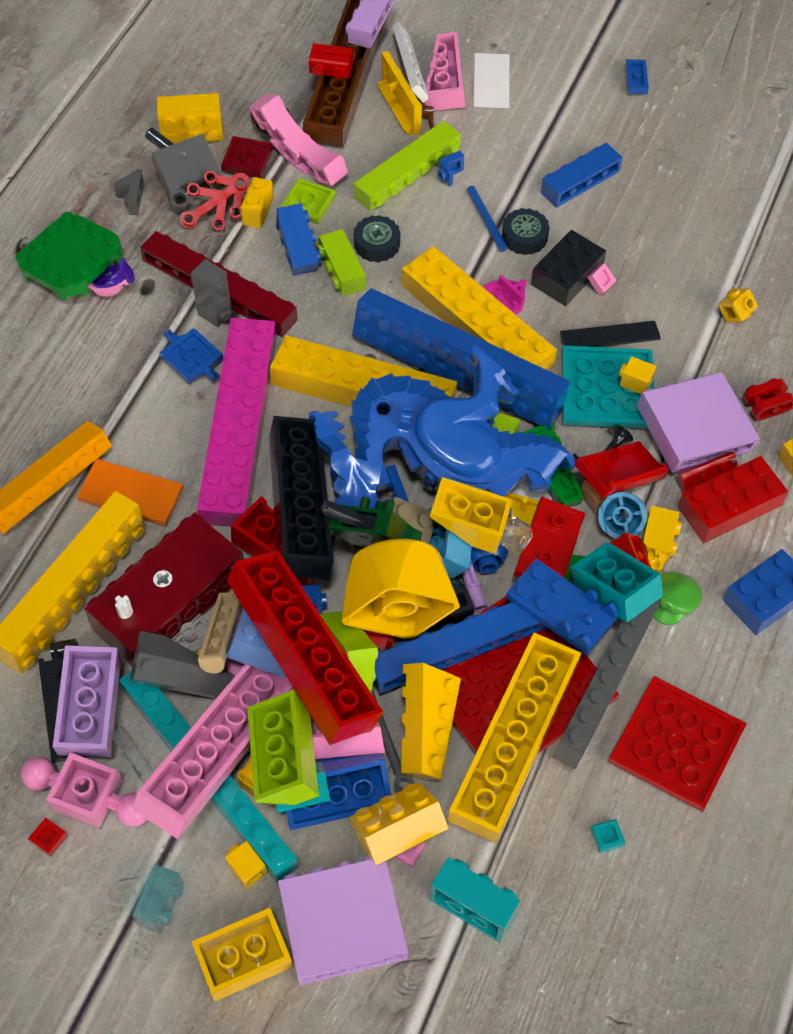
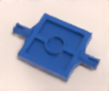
M195 328L180 336L173 333L171 329H168V332H164V337L171 343L159 352L160 357L188 384H191L204 374L213 382L219 379L220 374L213 367L224 359L223 354Z

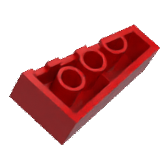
M263 496L257 499L231 525V543L252 557L277 551L274 509L272 510L267 505V501ZM297 578L301 586L315 585L319 581L318 579Z

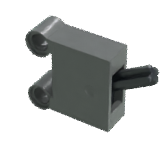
M154 128L147 130L145 138L160 148L152 152L151 160L170 200L169 207L174 213L181 214L188 208L189 194L187 193V186L190 183H197L199 186L206 184L204 175L207 171H214L216 175H221V172L203 134L174 144ZM211 174L206 177L208 181L215 179ZM220 184L223 187L222 189H220V191L227 188L226 185ZM208 185L209 189H215L213 185ZM181 198L184 203L177 204L174 202V199Z

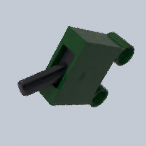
M365 496L361 497L359 507L339 505L331 501H325L321 507L322 514L330 517L328 528L358 550L373 543L390 539L421 540L422 532L413 528L393 512L395 502L390 499L385 500V502L381 500L376 501L374 509L369 508L371 500Z

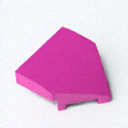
M499 275L498 281L494 280L482 286L515 315L522 311L525 301L526 280L520 279L519 282L507 280L503 275Z

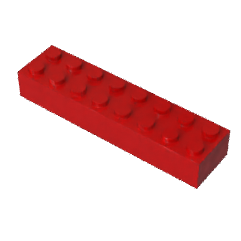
M277 550L235 561L227 579L228 584L328 744L332 745L373 730L383 714V710L280 552Z

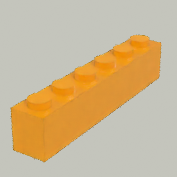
M87 420L1 488L0 533L5 534L108 451L112 445L104 430Z

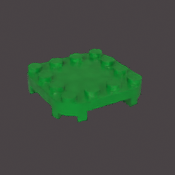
M64 212L60 218L52 222L26 245L21 252L17 253L15 258L24 279L28 282L31 279L56 292L59 299L66 301L67 297L81 294L83 298L89 294L87 286L112 263L119 264L122 259L123 249L119 237L114 232L83 216Z

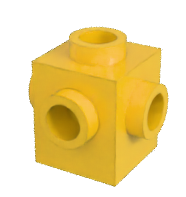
M733 288L718 303L726 322H742L752 315L751 313L758 307L754 295L749 288Z

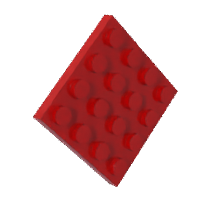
M653 676L608 762L703 812L747 723Z

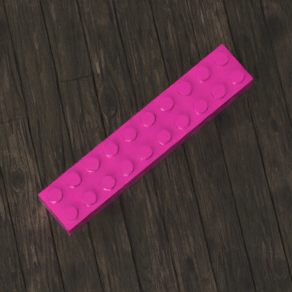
M243 318L230 319L197 506V514L210 525L231 527L251 505L270 384V366L273 362L277 339L275 321Z

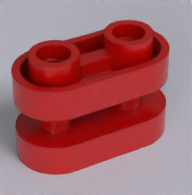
M773 378L760 385H751L745 390L743 395L747 406L753 407L751 412L757 421L786 413L793 408V394L786 393L788 386L783 379Z

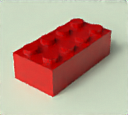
M759 456L683 492L677 508L704 544L782 506L788 490L764 458Z

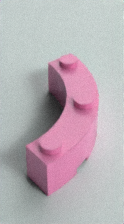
M265 94L249 106L260 128L266 129L272 137L270 142L303 174L310 173L315 181L332 186L348 173L345 165L346 162L341 154L323 148L313 141L308 134L304 133L284 107V103L279 95Z

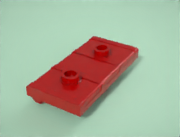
M640 441L583 456L575 462L576 468L602 498L654 481L663 480L668 475L667 465L665 463L660 465Z
M540 497L513 576L519 578L535 559H538L565 578L585 513L548 498Z

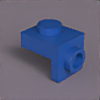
M457 151L439 160L437 174L439 179L444 181L448 187L453 185V175L464 169L463 153Z

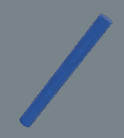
M475 186L468 187L467 191L500 252L506 251L508 247Z

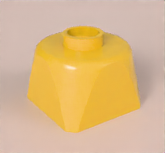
M414 539L384 540L366 546L351 559L342 613V623L346 626L404 639L413 638L460 608L439 551L426 542Z

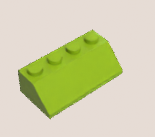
M293 689L247 707L255 801L257 803L296 805L318 797L319 791L311 718L297 692Z

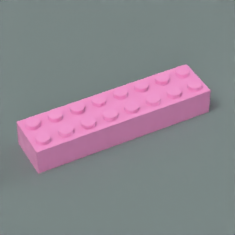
M245 664L138 790L132 810L176 839H179L250 750L247 707L293 690L294 688L288 678H283Z

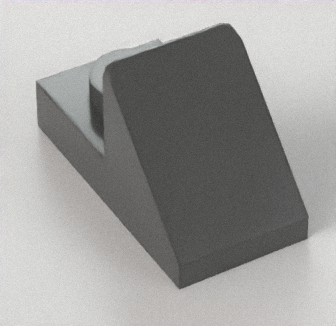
M137 169L114 183L116 197L124 198V204L128 206L129 215L138 216L145 185L142 169Z

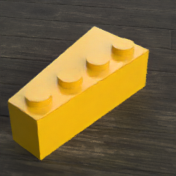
M425 663L403 664V674H406V686L402 687V697L406 698V711L402 713L405 737L402 738L401 773L420 780H441L461 678Z

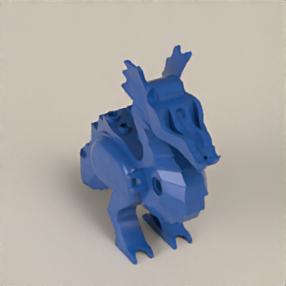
M475 344L472 346V351L469 354V360L465 368V375L472 384V397L452 398L446 395L445 391L430 385L431 381L412 379L411 376H393L392 373L378 379L371 378L364 389L360 388L356 400H352V416H350V424L354 431L353 440L356 446L355 457L352 456L342 442L345 440V435L337 433L345 425L332 420L338 415V412L329 411L321 414L318 411L309 412V422H314L317 444L330 458V478L334 482L333 493L336 498L334 503L339 505L359 507L361 497L365 496L371 500L369 508H375L376 501H378V490L390 486V480L382 461V456L385 452L393 449L401 451L410 471H417L423 479L422 483L429 490L434 489L438 491L441 479L444 477L506 497L520 481L524 482L530 492L547 491L552 485L550 478L558 467L573 470L576 461L565 447L548 436H534V432L509 434V431L499 432L498 428L493 427L495 423L494 418L499 413L498 402L512 404L516 399L511 395H517L520 391L504 378L505 370Z

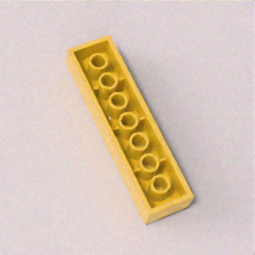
M432 246L401 268V285L443 322L546 370H550L555 366L557 349L436 247Z
M288 335L285 336L270 366L271 385L351 407L352 400H356L360 388L364 389L371 378L378 379L391 373L393 376H411L412 379L431 381L430 385L445 391V394L452 398L456 397L457 381Z
M115 491L0 624V661L21 675L27 669L33 667L39 654L50 646L55 635L67 626L71 616L83 607L84 601L90 594L96 592L102 579L112 573L118 560L125 557L134 541L139 540L144 534L145 526L139 504Z
M533 633L450 807L448 822L496 844L498 843L577 669L581 652Z

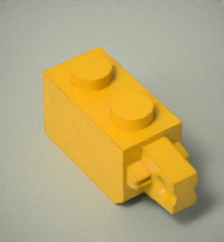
M651 505L642 544L652 569L661 574L663 566L668 563L670 555L675 556L678 542H674L675 535L679 536L682 522L678 521L680 512Z

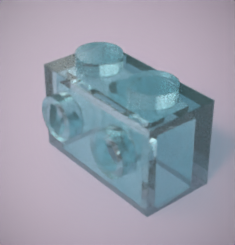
M155 864L153 865L132 914L136 925L162 934L165 925H168L171 921L174 903L183 892L184 883L180 873Z

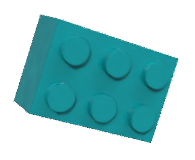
M605 542L571 566L573 585L583 592L587 589H594L598 595V601L602 605L613 602L618 609V617L626 623L663 597L661 574L608 542Z
M450 857L446 859L431 884L430 901L501 943L515 919L521 901L512 890L506 887L501 889L493 884V880L483 873L476 874L469 869L468 864L457 858L453 860Z

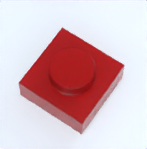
M45 817L28 837V840L48 856H51L68 835Z

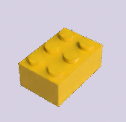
M219 93L157 97V116L160 133L174 144L200 134L204 135L206 142L224 141Z
M420 782L409 784L402 791L394 795L385 796L378 803L370 807L361 808L354 815L348 817L359 845L375 865L448 829L438 800Z
M267 908L191 941L214 1002L293 967L291 957L271 908Z

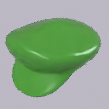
M666 572L661 574L663 597L658 600L661 603L653 618L664 625H673L700 605L702 591L691 577L679 572Z

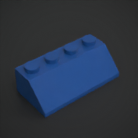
M383 753L333 757L316 761L323 764L330 801L286 811L289 828L294 830L347 818L354 815L357 810L370 807L378 803L383 797L391 795Z

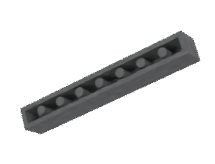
M660 601L654 602L628 623L622 621L554 751L553 758L573 769L577 768L661 603Z

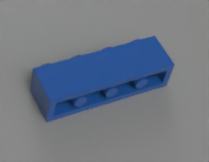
M607 142L597 146L587 154L579 156L571 163L563 165L560 169L542 178L541 194L557 208L620 172L623 157Z

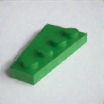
M554 422L549 430L546 429V426L540 425L522 432V434L534 432V436H548L562 445L560 437L556 435ZM558 467L550 478L552 485L548 491L556 502L571 507L581 503L584 497L575 474L571 470Z

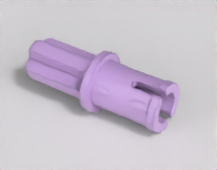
M471 564L468 570L462 572V576L475 607L474 612H481L488 606L482 592L483 585L478 582L473 565Z

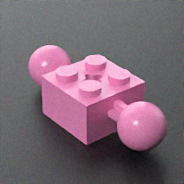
M71 752L60 773L55 772V768L50 760L40 756L30 758L21 768V780L27 788L39 791L52 787L46 801L54 812L99 829L109 809L115 811L120 822L128 827H137L147 821L146 818L132 810L137 795L136 792L128 793L123 797L117 795L123 780L116 769Z

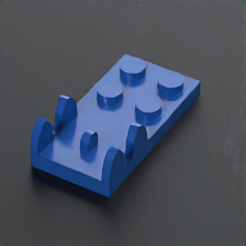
M535 559L506 592L505 596L586 656L618 617V609L613 602H608L605 605L600 604L594 589H587L583 592L538 559Z

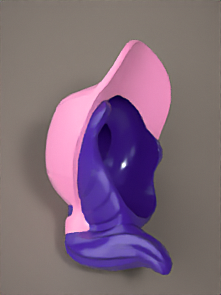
M122 258L119 264L116 263L109 266L87 287L92 289L98 296H114L120 293L124 285L132 284L135 280V275L125 258Z

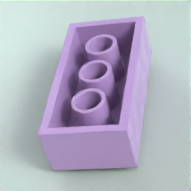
M65 646L53 748L57 755L69 756L71 752L79 756L111 757L121 655L117 647Z

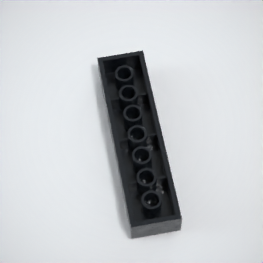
M274 416L269 434L276 548L296 578L328 580L334 557L331 530L328 528L330 517L323 515L321 510L325 501H328L323 451L316 441L314 422H309V419Z

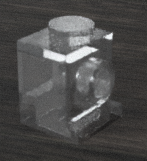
M514 516L511 521L506 522L499 544L520 555L533 538L531 526Z

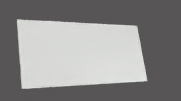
M474 53L473 107L509 108L510 54Z

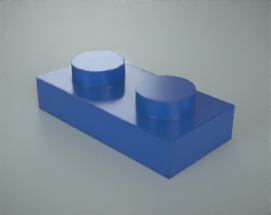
M626 59L625 71L628 94H648L649 85L646 60Z
M396 465L386 466L390 486L385 489L391 491L392 496L390 498L397 497L409 502Z

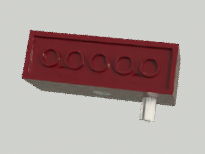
M194 512L191 516L185 517L175 530L165 534L161 542L154 548L148 549L137 563L127 567L122 576L117 580L111 581L99 596L93 597L87 603L84 610L92 631L110 647H117L121 657L132 667L139 631L164 635L176 641L215 605L219 593H229L232 590L227 579L235 561L244 559L243 552Z

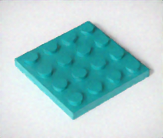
M563 345L562 377L571 381L563 404V425L598 427L620 425L624 428L649 429L636 406L641 394L621 387L622 377L619 376V372L623 363L628 364L631 356L653 364L652 349ZM654 379L649 389H654Z

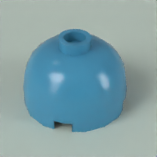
M617 492L608 496L602 506H600L598 520L602 530L612 536V538L616 539L626 532L637 536L646 525L647 509L644 502L637 495L630 492Z

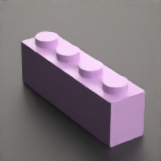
M360 0L358 9H355L351 22H348L346 25L348 43L370 49L396 0Z

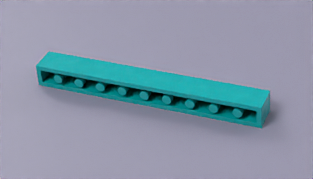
M130 671L119 679L123 693L168 749L172 751L191 727L158 687L129 682ZM229 775L211 797L210 801L243 842L247 841L266 865L269 875L278 885L279 880H283L284 876L293 873L299 868L297 857Z

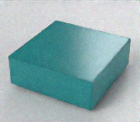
M616 819L593 825L590 828L599 854L624 847L626 844Z

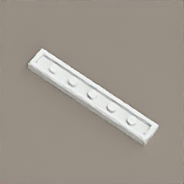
M396 22L392 27L411 89L422 102H425L429 99L410 35L400 23Z

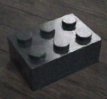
M571 229L533 268L531 285L562 305L567 306L590 282L587 276L600 264L604 263L607 250Z

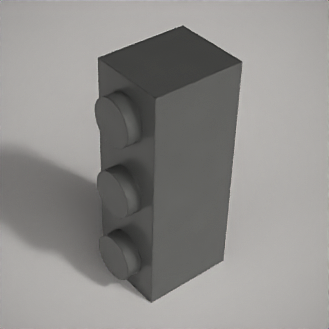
M205 259L191 272L197 313L200 317L219 327L223 322L228 321L232 314L227 273Z

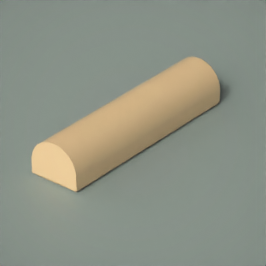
M235 593L218 594L198 657L199 666L205 672L215 674L224 669L228 649L242 608Z

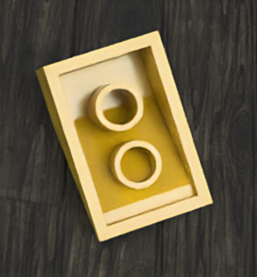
M442 477L429 517L472 547L496 554L513 499Z

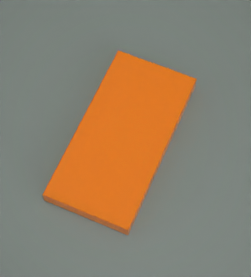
M96 459L77 498L78 501L102 507L110 496L117 491L139 504L143 520L166 527L184 486L182 483Z

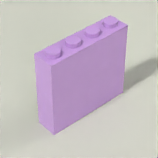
M722 372L717 374L709 373L694 380L690 378L678 384H667L655 390L648 389L641 394L636 405L672 473L686 470L728 452H735L736 455L751 452L760 440Z
M368 856L362 862L352 864L351 861H345L337 864L336 868L327 870L324 867L315 868L310 871V874L301 876L297 873L284 876L283 880L278 881L299 985L408 960V950L386 861L375 865Z

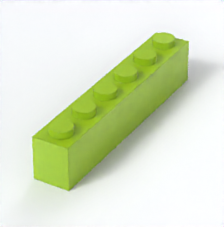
M442 121L354 182V198L369 211L381 206L387 199L397 195L400 190L407 185H411L421 175L428 173L431 168L439 164L440 159L457 152L460 149L461 133L447 122Z

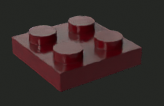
M232 136L221 164V171L233 174L244 173L249 177L262 178L273 149L272 143Z

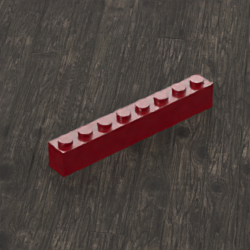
M155 231L140 247L142 259L145 263L193 288L191 272L205 259L225 270L227 273L231 309L247 319L275 321L276 334L282 338L298 320L297 307L292 302L281 299L275 293L259 287L255 282L246 280L238 273L224 268L220 263L209 260L203 254L189 249L185 244L174 241L166 234L163 235Z

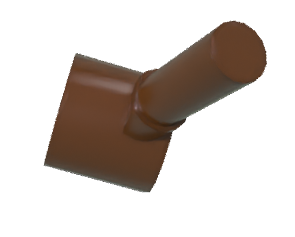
M423 105L422 118H428L431 130L435 127L433 121L434 107Z

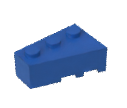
M302 203L276 208L275 226L277 231L280 230L282 236L280 240L282 246H285L286 258L293 276L318 270L319 262H321L319 249H315L313 244L316 241L313 229L309 230L308 227L310 222L307 210H303Z

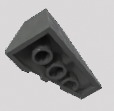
M139 631L129 682L217 698L235 675L225 669L215 674L205 672L199 666V655L164 635Z

